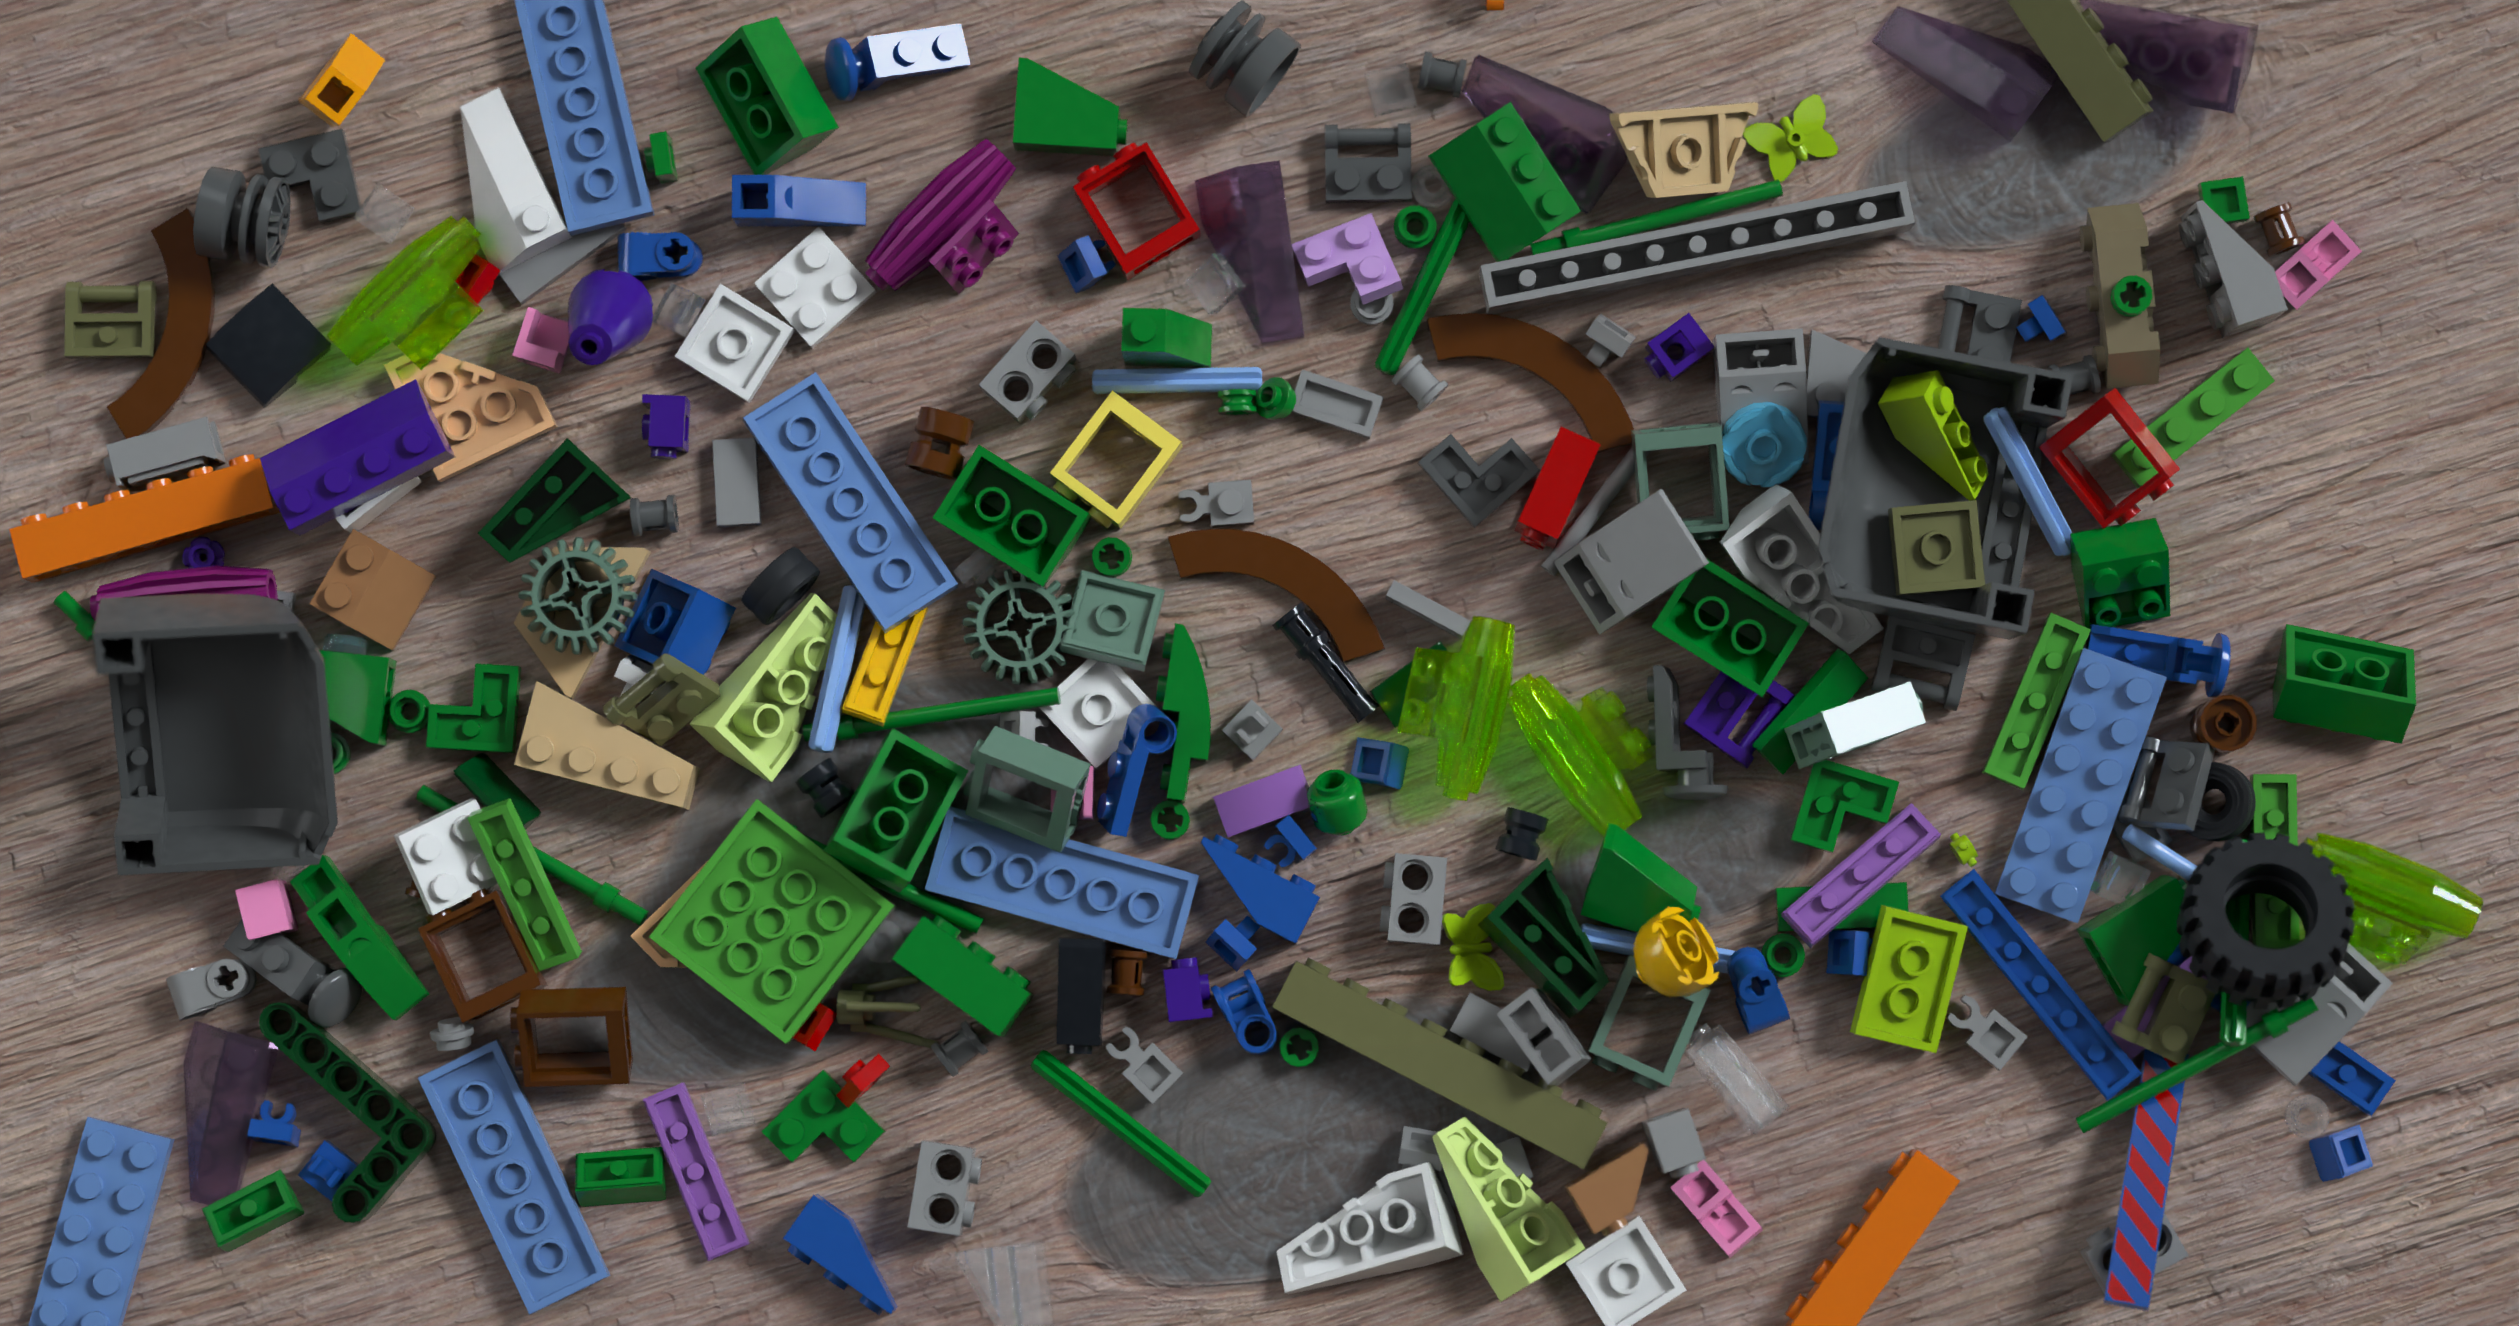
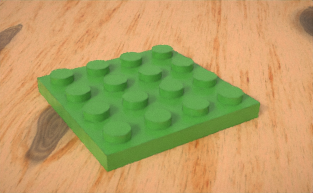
M756 799L649 938L781 1041L789 1044L895 908V905L831 855L824 852L823 849L764 803Z

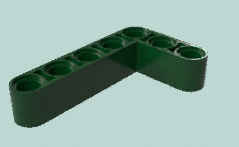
M276 1002L270 1004L263 1009L259 1018V1027L263 1035L381 1138L336 1190L332 1199L333 1211L342 1221L355 1223L368 1220L381 1208L432 1149L436 1141L435 1127L430 1120L328 1031L314 1024L310 1020L309 1015L300 1007L291 1003ZM281 1010L287 1011L292 1018V1026L285 1034L278 1033L273 1024L274 1017ZM315 1038L319 1039L325 1048L323 1058L317 1063L310 1061L306 1055V1046ZM348 1066L354 1069L358 1078L356 1086L351 1091L342 1089L338 1081L341 1070ZM379 1095L386 1097L390 1104V1112L382 1120L375 1118L371 1111V1103ZM412 1123L419 1126L423 1133L422 1142L416 1148L407 1146L403 1138L406 1127ZM381 1157L390 1159L394 1166V1174L386 1182L380 1180L375 1174V1164ZM353 1190L360 1192L365 1199V1207L358 1215L351 1213L346 1206V1198Z

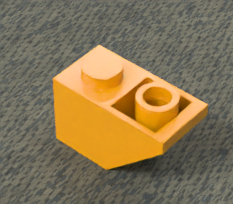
M350 33L298 101L331 127L340 126L364 95L385 59Z

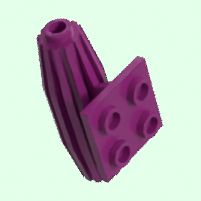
M984 139L945 167L894 218L865 259V262L870 266L865 274L882 291L888 286L896 291L931 265L934 266L958 294L965 288L976 284L982 277L983 270L996 257L1004 255L1013 245L1014 239L1019 235L1018 231L993 202L1015 172L1016 167L989 140Z
M216 565L155 571L99 586L97 595L91 596L90 610L93 620L96 621L101 598L181 594H249L272 598L278 601V589L275 575H273V571L270 569Z

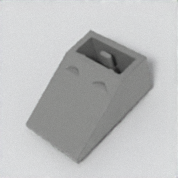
M2203 200L2195 202L2181 216L2183 223H2180L2178 227L2184 246L2192 248L2196 264L2192 265L2195 281L2200 289H2206L2210 304L2206 306L2212 328L2214 330L2219 329L2222 338L2271 323L2288 310L2274 268Z
M1803 328L1715 335L1712 341L1715 348L1712 352L1718 424L1721 425L1722 431L1726 421L1737 410L1752 403L1772 402L1784 406L1799 418L1806 434L1807 448L1802 464H1808L1807 384Z
M1662 489L1553 561L1599 635L1630 618L1709 563Z
M2348 943L2349 946L2341 964L2326 987H2319L2316 995L2312 997L2319 1011L2288 1026L2290 1031L2275 1039L2271 1035L2251 1046L2294 1086L2320 1062L2393 984L2350 943ZM2250 1002L2247 1005L2246 1028L2263 1020L2261 1015L2275 1009L2277 1003H2270L2267 1010L2254 1009L2253 1002Z

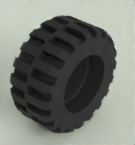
M2250 833L2247 842H2243L2241 837L2237 836L2225 841L2222 850L2214 847L2205 855L2203 863L2197 864L2191 874L2179 907L2177 933L2182 936L2179 947L2183 957L2188 958L2192 956L2189 969L2196 978L2204 975L2208 979L2206 988L2215 995L2222 990L2231 995L2228 1002L2239 1006L2245 1000L2253 1002L2254 1009L2267 1010L2270 1003L2276 1002L2277 1007L2283 1009L2292 1007L2297 996L2301 1001H2307L2316 995L2319 987H2326L2333 978L2353 935L2355 922L2351 917L2355 909L2353 898L2349 895L2344 896L2348 884L2343 875L2337 874L2334 876L2331 872L2334 863L2325 855H2322L2320 858L2313 855V846L2303 841L2300 846L2289 843L2290 836L2276 833L2274 840L2265 839L2264 833ZM2261 893L2274 896L2287 903L2300 917L2305 930V938L2295 946L2278 950L2264 949L2252 945L2233 930L2225 914V905L2230 900L2245 894Z

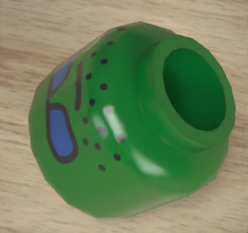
M1329 770L1320 774L1308 788L1307 800L1315 827L1320 831L1331 835H1347L1358 828L1366 819L1368 809L1363 788L1359 779L1354 775L1342 770Z

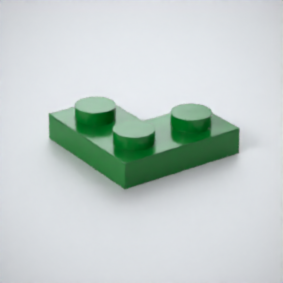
M475 663L472 707L429 704L426 747L432 749L515 753L521 667Z
M1829 760L1813 764L1790 841L1833 853L1845 812L1887 824L1899 782Z
M822 1070L762 1133L792 1163L823 1132L853 1162H856L886 1131L857 1102L847 1108L836 1096L842 1089V1086L826 1070Z

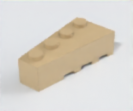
M536 681L514 763L515 766L686 810L690 809L700 768Z

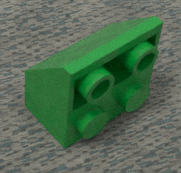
M2156 518L2125 523L2122 526L2114 525L2104 529L2098 528L2070 534L2071 567L2084 627L2090 629V624L2115 627L2171 616L2169 549Z

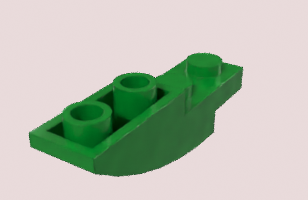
M1175 623L1174 634H1165L1162 658L1170 659L1168 675H1159L1156 701L1163 702L1164 713L1178 714L1179 720L1178 722L1172 721L1177 730L1176 740L1172 745L1174 747L1172 765H1163L1160 789L1168 790V800L1185 803L1191 760L1209 763L1211 714L1208 690L1195 646L1185 626Z
M322 855L319 865H309L290 881L309 909L306 914L320 934L362 987L392 1020L397 1021L429 995V992L383 926L377 925L329 856Z

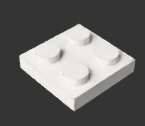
M819 226L754 283L812 349L877 293Z
M720 284L675 357L750 403L795 330Z
M1088 658L1058 686L1061 704L1039 708L1097 770L1110 758L1113 752H1117L1119 741L1123 738L1127 719L1131 711L1142 704L1156 705L1120 666Z
M474 798L457 804L394 835L428 914L435 915L471 897L472 893L483 888L488 889L498 884L467 819L471 812L480 809L477 800Z
M1639 1215L1628 1221V1224L1609 1236L1603 1237L1565 1262L1605 1326H1632L1686 1291V1288Z

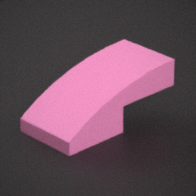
M2331 220L2275 271L2283 296L2296 310L2362 252L2334 220Z
M1702 1160L1697 1164L1698 1171L1684 1175L1670 1188L1719 1247L1731 1258L1763 1229L1705 1160Z

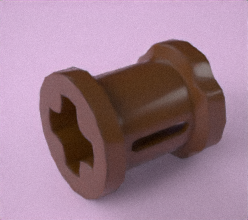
M2290 202L2272 207L2253 216L2255 223L2261 224L2269 244V248L2266 251L2268 257L2282 254L2306 243L2303 236H2298L2289 213L2292 210ZM2275 221L2279 223L2284 238L2280 237Z
M1109 949L1108 956L1112 958L1111 984L1107 986L1106 993L1144 995V988L1141 987L1143 960L1147 959L1148 952Z

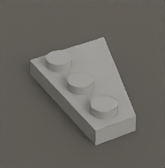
M1815 330L1810 331L1806 376L1807 417H1818L1819 400L1845 401L1849 376L1867 353Z

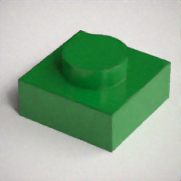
M666 131L649 134L651 147H644L648 173L655 172L661 184L678 181L671 137Z
M2243 176L2200 182L2198 184L2200 200H2203L2227 224L2247 222L2250 219Z

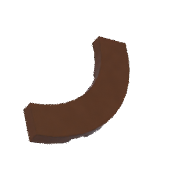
M188 208L151 230L162 254L168 277V314L161 342L150 364L128 391L107 406L126 439L150 433L174 409L173 406L181 398L188 385H191L194 381L207 350L205 348L206 343L210 340L215 306V288L213 287L211 260L208 257L196 254L193 236L194 216Z
M1449 314L1427 319L1438 362L1451 359L1479 358L1494 359L1519 366V368L1537 376L1550 386L1552 385L1565 397L1583 422L1590 439L1601 444L1597 453L1632 444L1631 430H1634L1631 419L1612 385L1590 360L1558 336L1538 326L1517 319L1491 314Z
M1206 529L1168 536L1181 579L1212 573L1242 574L1262 579L1297 597L1316 614L1333 638L1343 663L1385 650L1377 627L1354 591L1337 573L1301 548L1278 538L1237 529Z

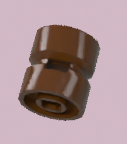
M921 407L914 429L919 435V439L910 443L905 466L928 475L956 481L961 473L965 458L961 454L960 449L969 444L975 422L969 418L944 410ZM932 441L947 445L945 453L931 450Z
M2222 695L2201 704L2194 711L2190 720V734L2193 741L2209 744L2215 749L2214 755H2224L2245 747L2253 739L2257 729V717L2252 706L2244 699L2235 695Z

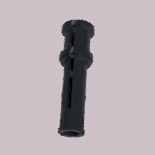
M1300 602L1272 626L1276 631L1281 630L1297 649L1295 655L1298 659L1301 658L1303 661L1308 659L1329 685L1330 689L1354 716L1355 721L1359 723L1378 708L1379 705L1375 703L1354 677L1353 673L1328 645L1327 642L1330 640L1328 638L1329 634L1325 630L1320 631L1305 613L1306 606L1303 602Z

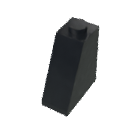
M1059 938L1056 1044L1066 1045V1053L1092 1054V1046H1102L1107 944L1104 940Z

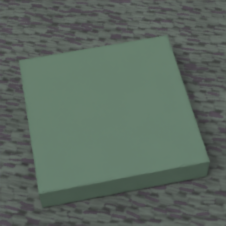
M1081 570L1071 609L1075 610V614L1070 616L1066 623L1072 629L1064 631L1060 652L1144 672L1165 590ZM1076 626V627H1077V631H1076L1075 633H1073V632H1074V627Z

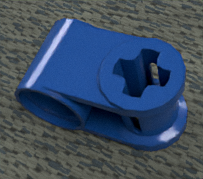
M632 232L617 235L618 271L628 272L639 281L691 276L702 265L703 255L701 248L683 233ZM681 246L688 252L687 255L680 256V263L672 259V254L679 253Z
M1752 947L1740 948L1735 951L1728 959L1727 971L1736 996V1006L1747 1033L1750 1035L1789 1020L1790 1015L1772 971L1768 969L1761 951Z
M1250 969L1244 971L1243 977L1222 987L1217 985L1210 987L1227 1023H1230L1244 1050L1253 1055H1263L1272 1050L1277 1042L1278 1034L1265 1006L1266 1001ZM1244 991H1248L1247 993H1245V994H1243V995H1241V996H1239V997H1237V998H1235V999H1233V1000H1229L1230 998H1232V997H1234V996H1236V995H1238V994H1240V993H1242V992H1244ZM1263 1023L1269 1028L1270 1036L1267 1043L1263 1046L1255 1047L1246 1042L1245 1032L1251 1024Z

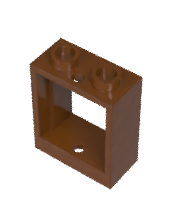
M483 888L472 893L471 897L465 899L467 905L453 912L449 907L435 915L429 914L425 917L428 924L418 928L462 1023L470 1024L519 1000L521 990L542 989L548 986L542 972L538 970L503 893L497 890L491 893L489 888ZM495 908L526 973L470 1000L440 935Z
M626 987L521 990L518 1007H511L510 1027L512 1034L519 1033L520 1044H515L514 1063L516 1070H523L524 1087L630 1084L633 1052ZM605 1017L609 1051L539 1054L535 1019Z

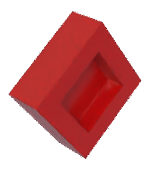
M468 250L445 284V287L478 306L482 298L491 291L494 280L501 270Z
M820 1003L793 1037V1040L816 1051L835 1020L837 1013Z
M879 1053L867 1064L860 1059L842 1076L847 1083L836 1096L849 1108L877 1083L890 1065Z

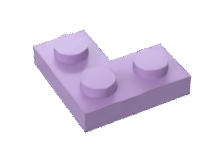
M1371 213L1291 244L1308 287L1348 271L1363 305L1403 289L1401 279Z

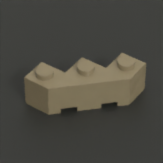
M2139 203L2087 208V224L2080 226L2079 236L2081 249L2083 252H2089L2094 267L2093 286L2086 287V302L2088 311H2095L2100 326V345L2094 346L2092 351V357L2095 360L2098 372H2102L2107 389L2159 384L2160 341L2159 332L2154 331L2152 313L2156 304L2152 270H2147L2145 248L2149 247L2147 226ZM2137 275L2144 278L2150 284L2152 301L2140 315L2125 317L2113 309L2110 302V294L2112 288L2122 278ZM2127 285V290L2120 295V298L2124 304L2129 301V307H2136V302L2142 298V294L2139 289L2134 292L2135 286Z

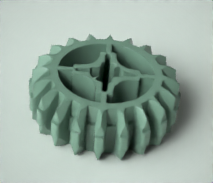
M575 537L572 551L569 550L565 540H558L557 547L560 554L555 556L551 549L544 547L541 551L548 561L542 565L539 561L531 559L529 565L537 570L538 573L535 577L528 574H523L521 577L523 582L532 585V591L523 590L518 593V597L521 600L532 601V605L520 610L521 615L524 617L536 615L537 618L530 622L528 629L534 633L545 627L540 637V642L545 645L549 644L557 636L555 650L558 652H564L569 641H571L572 653L575 655H581L584 641L587 642L591 652H598L599 644L596 638L601 636L606 644L612 645L615 641L608 631L612 627L621 633H625L627 627L618 621L620 615L627 618L634 617L635 612L627 607H623L624 601L633 602L637 600L638 595L635 592L624 591V587L635 583V578L632 575L619 576V574L626 570L628 563L622 559L611 565L616 555V551L613 548H607L599 556L601 542L598 540H592L587 551H585L584 539L581 537ZM575 562L594 563L604 570L609 579L602 582L598 580L585 582L577 570ZM562 567V587L558 592L549 595L548 599H544L545 590L550 578ZM574 582L583 591L590 590L588 595L582 597V610L577 607L576 603L572 601L570 603L566 602V600H569V597L574 595ZM612 593L607 613L594 625V605L598 600ZM571 610L575 615V619L579 622L581 630L569 631L559 628L550 619L548 612Z
M1011 569L1004 570V577L1007 583L1000 586L997 578L992 575L988 577V581L994 589L988 594L980 586L975 589L976 594L983 599L981 605L973 601L967 602V609L977 613L976 618H963L962 624L968 628H975L976 632L965 635L963 639L966 644L978 642L980 645L970 652L973 660L979 659L983 655L988 657L981 665L983 672L987 673L996 664L999 666L995 676L996 680L1002 682L1009 670L1013 671L1012 683L1014 685H1020L1022 680L1021 672H1028L1031 684H1035L1038 682L1036 669L1042 667L1045 675L1050 678L1054 675L1052 668L1048 665L1051 660L1054 659L1062 667L1067 664L1066 659L1058 652L1060 651L1064 631L1072 629L1066 625V621L1075 614V610L1063 611L1062 607L1072 601V597L1069 593L1063 594L1058 598L1054 596L1061 587V583L1057 580L1053 581L1046 589L1035 582H1029L1030 579L1021 573L1020 581H1014ZM1020 592H1029L1042 597L1052 606L1054 612L1043 614V612L1036 614L1027 612L1024 609ZM1007 596L1009 606L1007 617L1002 622L986 628V621L990 610L1001 598ZM1015 606H1018L1019 613L1026 622H1033L1032 629H1027L1029 634L1025 636L1026 648L1017 632L1008 630L1011 623L1015 624L1013 621L1017 617ZM1057 625L1055 637L1051 645L1044 653L1035 658L1033 648L1034 637L1038 632ZM1076 626L1074 627V632H1073V633H1075V632L1077 631V627H1076ZM995 639L1015 641L1021 653L1022 661H1012L1001 657L992 650L988 641Z

